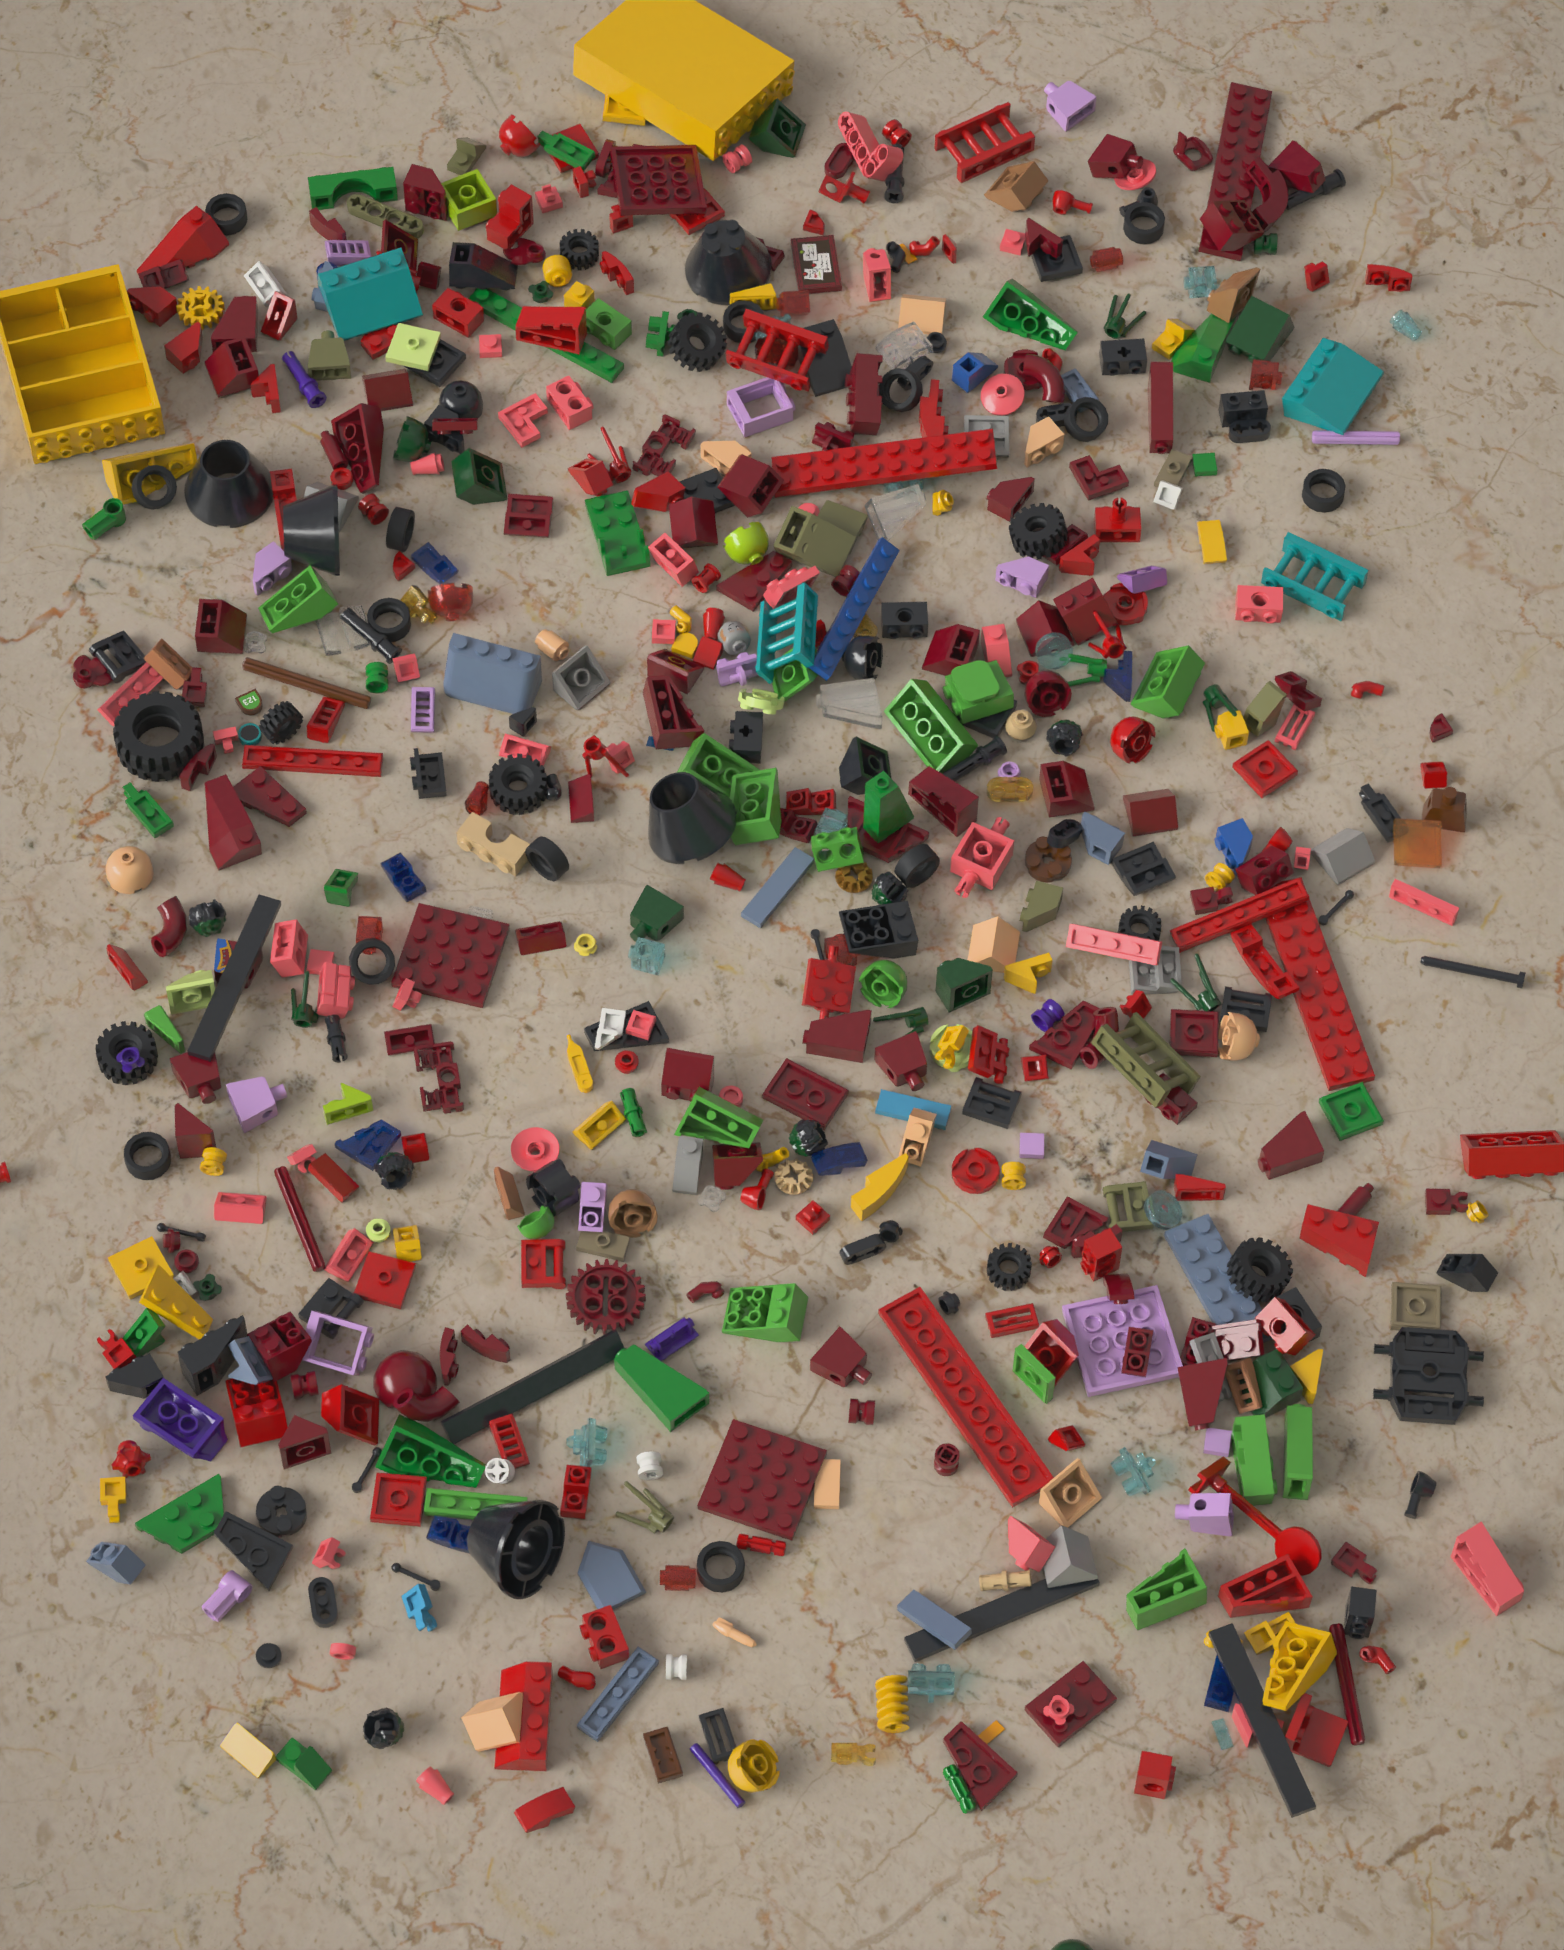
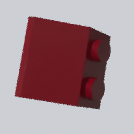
M1093 577L1053 599L1078 646L1103 633L1093 615L1094 611H1097L1107 629L1118 624Z
M672 1048L666 1049L661 1096H666L672 1100L683 1099L691 1102L699 1087L712 1092L714 1056Z

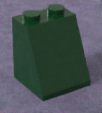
M1251 295L1227 337L1226 344L1231 353L1237 356L1242 354L1248 357L1247 360L1254 365L1259 366L1262 364L1267 366L1295 327L1289 314Z

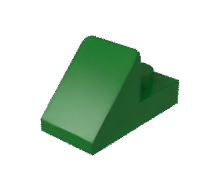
M335 869L324 885L327 902L349 907L352 889L358 881V873Z
M146 1308L124 1335L123 1340L136 1357L143 1356L165 1342L161 1335L165 1324L157 1313Z
M293 1737L275 1756L276 1761L315 1791L332 1772L330 1766L312 1746L306 1748Z

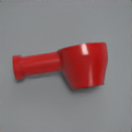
M1057 190L1053 194L1054 212L1066 214L1073 207L1090 214L1093 203L1089 204L1077 200L1071 193L1063 190Z
M1280 827L1262 851L1272 845L1286 852L1293 843V840L1287 831Z
M767 1168L763 1169L757 1186L744 1187L741 1193V1202L754 1210L760 1211L766 1198L767 1186L774 1176V1172Z

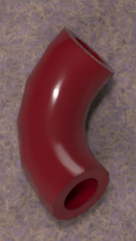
M1027 353L1024 360L1023 375L1034 377L1041 383L1043 387L1042 401L1058 404L1064 403V381L1058 368L1046 358Z
M177 896L168 899L157 907L163 919V929L151 938V944L156 954L160 957L171 954L179 947L187 931L186 914Z
M1104 1007L1093 1013L1095 1032L1092 1040L1100 1027L1108 1024L1115 1032H1119L1118 1013L1115 1007ZM1091 1042L1080 1050L1081 1061L1089 1069H1095L1106 1060Z
M441 1386L434 1394L428 1397H420L412 1389H405L395 1397L393 1406L398 1412L411 1420L430 1422L443 1418L460 1402L449 1390Z

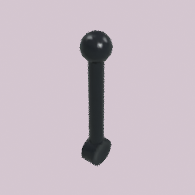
M1347 890L1345 896L1326 915L1319 917V924L1326 925L1328 919L1348 899L1354 897V892Z
M813 929L811 931V938L815 940L819 959L825 960L819 941L820 931Z
M164 1223L157 1225L159 1232L173 1229L174 1231H179L180 1235L193 1237L198 1241L203 1242L206 1239L204 1233L184 1231L168 1227Z
M375 1447L373 1449V1455L357 1482L352 1484L354 1493L362 1491V1483L376 1458L380 1456L381 1448Z
M394 1563L391 1567L393 1572H401L429 1585L433 1591L440 1589V1582L438 1580L431 1581L402 1568L399 1563Z

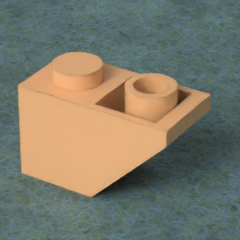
M1049 416L1030 427L1025 451L1024 465L1026 467L1041 462L1045 457L1055 454L1063 448L1064 433Z
M913 1108L910 1113L899 1156L904 1153L909 1156L908 1163L921 1167L937 1114L918 1108Z

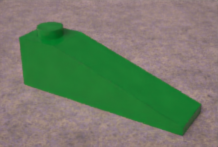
M1014 279L1006 281L983 315L984 319L1002 331L1030 338L1062 350L1068 348L1078 333L1039 298Z
M1210 314L1175 351L1171 360L1173 362V372L1210 383L1226 345V339L1232 330L1237 316L1227 323L1217 316Z
M399 1414L375 1467L389 1474L427 1477L428 1482L436 1480L443 1481L446 1484L476 1488L486 1468V1464L426 1426Z

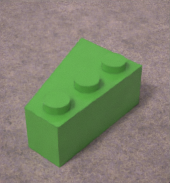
M1265 1414L1235 1417L1231 1433V1444L1240 1495L1253 1506L1272 1504L1273 1497L1277 1494L1278 1490L1276 1479L1272 1478L1274 1467L1272 1456L1269 1453L1270 1443Z

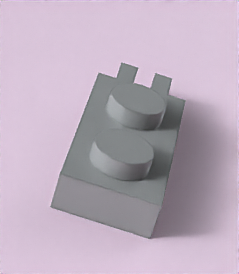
M1214 1332L1189 1341L1197 1363L1223 1359ZM1226 1375L1219 1402L1223 1401L1224 1398H1232V1392Z

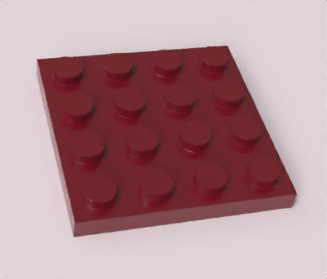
M696 145L611 147L610 155L620 216L706 213L707 204Z
M419 903L391 981L392 987L399 989L407 978L415 982L412 988L413 991L483 1008L510 930V925Z
M733 1419L697 1505L698 1510L793 1541L815 1486L816 1478L827 1456V1450Z

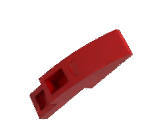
M931 379L929 397L920 396L919 423L922 438L948 434L949 426L945 425V416H941L942 407H938V402L943 400V389H939L940 380Z

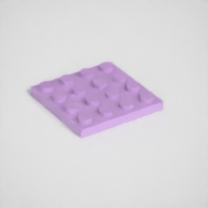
M1158 1285L1134 1290L1135 1299L1128 1300V1304H1114V1301H1110L1107 1296L1062 1305V1313L1067 1329L1075 1338L1079 1353L1077 1362L1088 1397L1179 1377L1177 1367L1183 1365ZM1129 1327L1153 1330L1146 1378L1121 1374Z

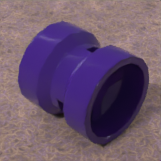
M1052 999L1044 1002L1041 1010L1037 1009L1031 1014L1034 1024L1044 1032L1053 1027L1055 1021L1058 1022L1065 1016L1062 1007Z

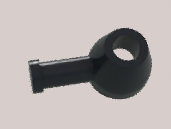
M1144 188L1138 195L1136 202L1119 207L1120 214L1125 217L1127 209L1135 203L1147 202L1158 206V198L1154 189Z
M1418 1471L1413 1479L1410 1489L1411 1497L1407 1510L1404 1513L1408 1518H1417L1421 1497H1432L1437 1482L1424 1472Z

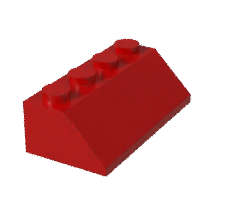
M1556 1130L1460 1134L1464 1170L1468 1176L1474 1179H1484L1490 1175H1495L1498 1178H1508L1512 1174L1531 1177L1534 1176V1173L1555 1176L1558 1175V1172H1564V1141Z
M526 1661L501 1670L500 1696L521 1692L523 1693L520 1742L496 1748L495 1769L547 1771L553 1679L552 1662Z

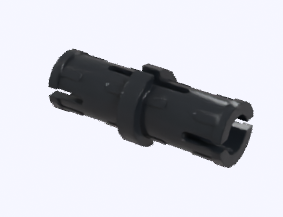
M332 1015L333 1022H331L330 1016H327L325 1018L328 1031L326 1038L327 1043L331 1046L332 1060L340 1063V1056H342L344 1062L348 1056L344 1044L346 1037L341 1029L340 1017Z

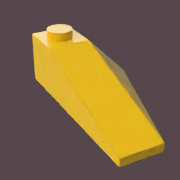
M194 443L104 459L102 463L106 483L113 497L121 500L123 505L137 502L132 493V483L138 472L147 466L159 465L171 471L175 479L193 469L197 462V455ZM148 475L142 481V492L147 496L155 490L164 487L163 485L166 482L159 475Z
M1290 1622L1284 1623L1274 1640L1273 1658L1270 1660L1271 1669L1266 1680L1263 1705L1287 1711L1327 1671L1337 1655L1330 1632Z

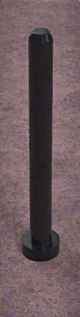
M1422 956L1420 962L1425 966L1515 983L1517 988L1521 989L1523 988L1526 972L1520 971L1518 975L1428 956Z

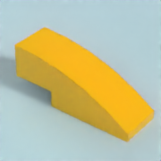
M906 1153L866 1176L865 1188L851 1196V1208L861 1221L871 1216L884 1205L901 1183L908 1168L909 1156Z

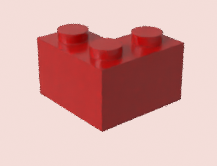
M512 184L499 194V213L494 218L489 219L486 224L487 240L503 249H511L518 241V238H521L534 224L532 195Z

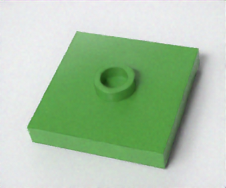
M1020 1344L1015 1348L1012 1371L1047 1404L1053 1399L1055 1377Z

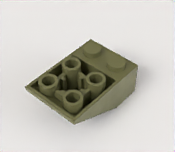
M791 506L773 547L776 552L784 557L809 567L816 566L819 571L836 577L840 575V571L847 560L856 537L812 513Z

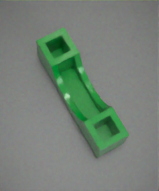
M381 167L308 177L312 209L315 207L318 210L332 209L340 197L352 192L365 193L380 203L398 200L394 167Z

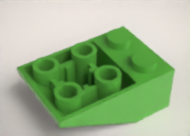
M796 1283L730 1288L722 1333L772 1342L800 1341L808 1296Z

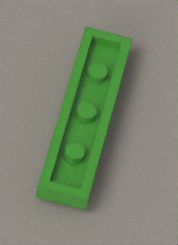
M427 1488L424 1515L474 1520L476 1515L489 1505L528 1501V1498Z

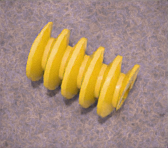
M904 1675L885 1676L875 1683L877 1689V1718L879 1719L877 1726L881 1731L900 1733L910 1728L908 1725L903 1724L910 1720L909 1715L902 1714L909 1711V1706L902 1704L909 1700L908 1696L902 1695L908 1691L907 1686L901 1685L908 1681V1678Z

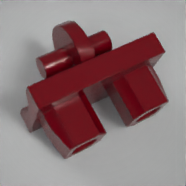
M818 422L815 425L812 443L822 447V451L852 447L854 433L848 430L844 432L838 431L834 424L829 422L825 424Z

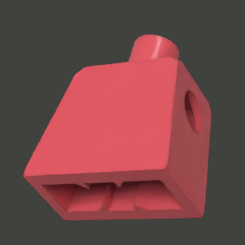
M870 248L863 253V276L869 302L891 299V267L886 252L883 249ZM875 276L881 279L880 283L875 284Z

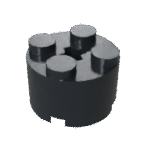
M559 1158L547 1163L526 1178L528 1190L532 1188L535 1193L532 1199L537 1207L540 1209L541 1206H548L554 1217L579 1201L578 1189L581 1187L580 1182L576 1176H571L568 1173L564 1163Z

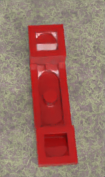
M292 468L270 471L279 538L283 551V506L297 500Z
M1252 924L1231 932V938L1249 970L1272 996L1281 999L1299 991V986L1288 972H1283L1265 949L1262 937Z

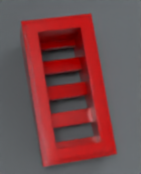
M323 697L307 724V738L328 743L342 714L345 702Z
M1175 1174V1201L1224 1200L1226 1190L1224 1183L1184 1174Z
M513 1414L491 1420L489 1422L490 1430L501 1459H507V1457L520 1453L521 1457L509 1460L514 1465V1468L529 1465L530 1462ZM514 1435L512 1438L501 1441V1438ZM515 1444L518 1446L506 1451L504 1450V1448Z

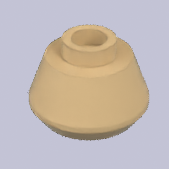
M1017 710L1006 720L1005 729L1012 738L1025 740L1035 734L1037 724L1028 711Z

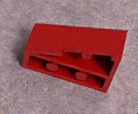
M523 306L515 326L516 340L580 354L587 335L586 307Z
M1307 1204L1299 1239L1325 1254L1328 1252L1338 1258L1340 1263L1345 1266L1346 1264L1358 1270L1359 1274L1366 1277L1379 1222Z

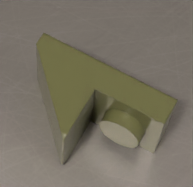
M468 137L456 139L457 150L447 164L448 171L458 175L470 172L486 149L485 144Z

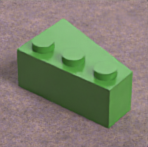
M699 1087L674 1135L696 1137L703 1140L719 1141L722 1144L749 1148L763 1119Z
M1186 1548L1180 1551L1179 1556L1170 1563H1165L1162 1569L1154 1576H1149L1126 1595V1611L1137 1631L1207 1604V1586Z

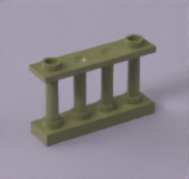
M1137 1012L1133 1013L1124 1030L1115 1032L1108 1024L1100 1027L1091 1042L1155 1108L1163 1104L1172 1088L1180 1086L1187 1094H1190L1201 1077ZM1131 1037L1139 1046L1132 1049L1124 1040ZM1147 1053L1155 1062L1148 1065L1140 1056ZM1164 1070L1171 1079L1163 1081L1155 1072Z

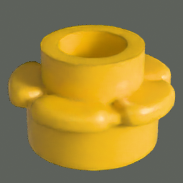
M1478 1200L1473 1204L1471 1202L1468 1203L1469 1208L1466 1213L1469 1219L1474 1223H1483L1484 1219L1489 1216L1485 1206Z

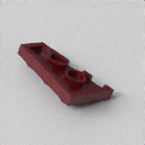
M772 551L765 555L758 564H750L717 584L716 590L754 612L765 599L763 595L767 590V585L775 579L780 581L792 567V561L778 552Z

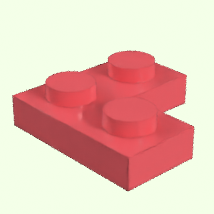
M534 393L498 412V418L521 448L541 438L539 430L532 421L547 414L548 411L542 400Z

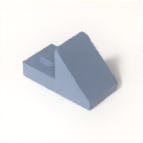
M249 1336L235 1339L228 1344L234 1359L240 1365L228 1375L229 1378L254 1385L269 1382L273 1379Z

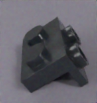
M414 748V757H410L411 771L416 770V776H412L413 790H418L419 799L447 796L442 752L419 755L418 748Z

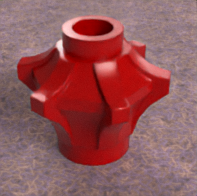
M126 1440L118 1446L117 1457L111 1464L112 1469L119 1470L122 1476L126 1478L137 1476L140 1473L144 1474L146 1472L144 1467L151 1460L150 1454L143 1452L135 1441Z

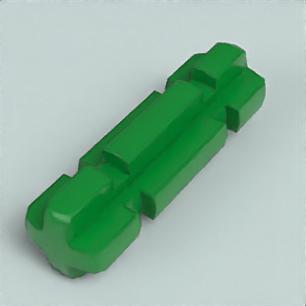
M949 1765L943 1769V1775L946 1781H949V1786L957 1802H960L959 1806L962 1812L968 1814L976 1809V1804L973 1798L970 1797V1792L962 1777L959 1776L956 1765Z

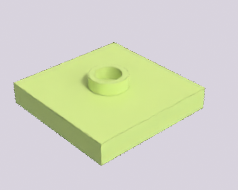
M398 323L385 357L386 362L428 371L439 344L441 332Z

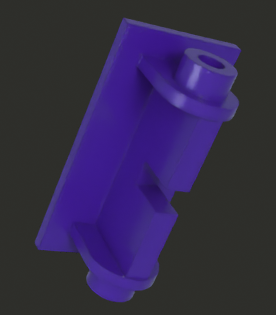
M684 1317L645 1343V1346L655 1358L663 1361L697 1338L699 1334L693 1328L695 1326L693 1320L690 1317L687 1319Z

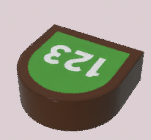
M256 688L235 698L236 704L245 715H256L262 710V698Z

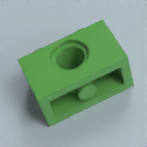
M598 298L586 309L587 334H592L598 338L603 345L616 350L632 335V321Z

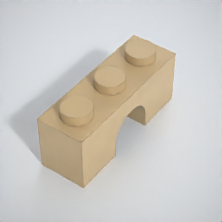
M473 812L456 832L457 844L461 849L466 852L471 851L478 855L482 861L496 865L504 873H510L516 877L528 861L525 853L526 848L530 845L528 842L513 834H510L501 843L489 841L493 835L492 823Z

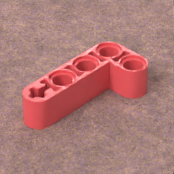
M843 112L838 120L839 129L864 177L885 181L886 177L892 174L903 160L902 149L886 144L879 145L864 116L850 112Z

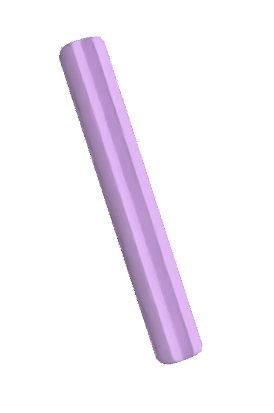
M1314 430L1312 432V443L1398 445L1400 442V433L1398 431H1346L1344 435L1328 430Z

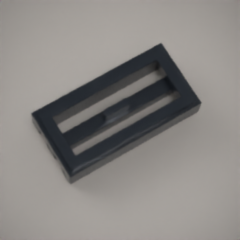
M724 1708L700 1714L699 1721L714 1764H718L722 1760L724 1762L728 1761L736 1745ZM715 1716H720L731 1749L729 1752H726ZM710 1718L715 1733V1737L721 1754L717 1755L706 1722V1719Z

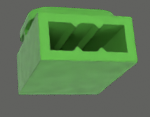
M982 660L973 661L955 667L950 675L945 676L944 696L946 699H950L953 714L959 717L962 724L1014 707V693L997 660L988 663Z

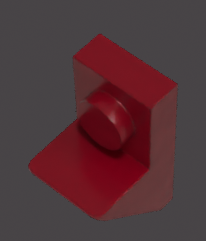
M1028 218L1025 228L1028 257L1039 247L1045 253L1055 258L1061 255L1063 239L1031 218Z

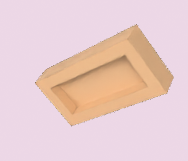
M824 1459L815 1481L814 1509H839L840 1460Z

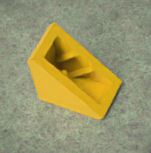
M1323 1349L1315 1350L1290 1366L1303 1387L1302 1396L1309 1404L1314 1403Z

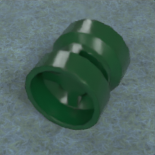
M1277 233L1262 235L1255 239L1254 254L1268 253L1269 255H1276L1278 245Z

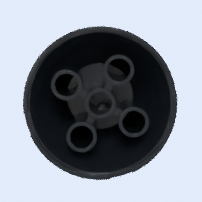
M721 220L707 224L704 232L688 254L685 263L686 280L691 290L697 296L700 295L706 298L708 302L719 305H730V293L767 284L772 271L771 257L766 246L741 227L736 220Z

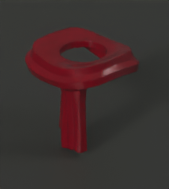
M1178 132L1177 145L1174 146L1173 152L1190 171H1196L1212 162L1213 156L1202 140L1193 136L1187 139L1182 132ZM1195 149L1200 152L1201 158L1192 161L1185 155V152Z

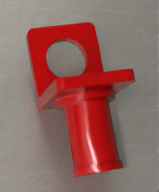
M855 172L851 173L845 184L826 175L818 191L839 203L844 196L849 195L863 204L870 193L869 190L867 191L853 183L854 181L852 180ZM831 183L835 185L837 192H829L826 189V184Z

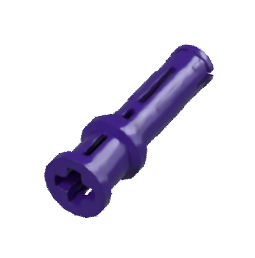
M288 351L291 356L290 358L286 352L282 356V361L298 382L300 393L306 396L308 399L307 403L311 408L322 406L327 399L325 393L319 390L317 381L309 377L295 353Z

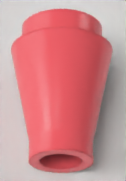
M434 452L410 462L413 475L440 474V472L445 471L441 453L436 454Z
M431 1766L416 1780L420 1785V1789L440 1801L443 1805L454 1796V1793L438 1769L434 1770Z

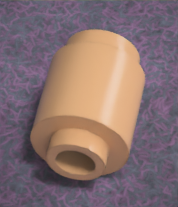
M542 630L535 639L538 649L554 661L565 659L569 653V643L552 630Z

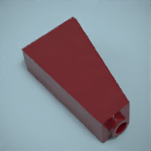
M1151 362L1148 381L1149 453H1170L1173 447V362Z

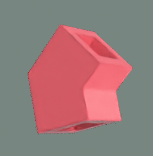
M1296 847L1294 868L1308 870L1311 848Z

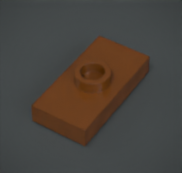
M668 1726L643 1733L658 1784L682 1777L683 1771Z

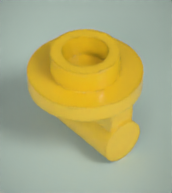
M940 490L933 493V515L939 516L942 512L952 510L954 500L949 492Z

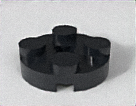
M279 1485L272 1487L261 1496L256 1506V1517L260 1528L277 1537L297 1533L307 1519L306 1503L303 1497L291 1488ZM278 1508H286L288 1513L286 1516L283 1514L280 1517L276 1516Z

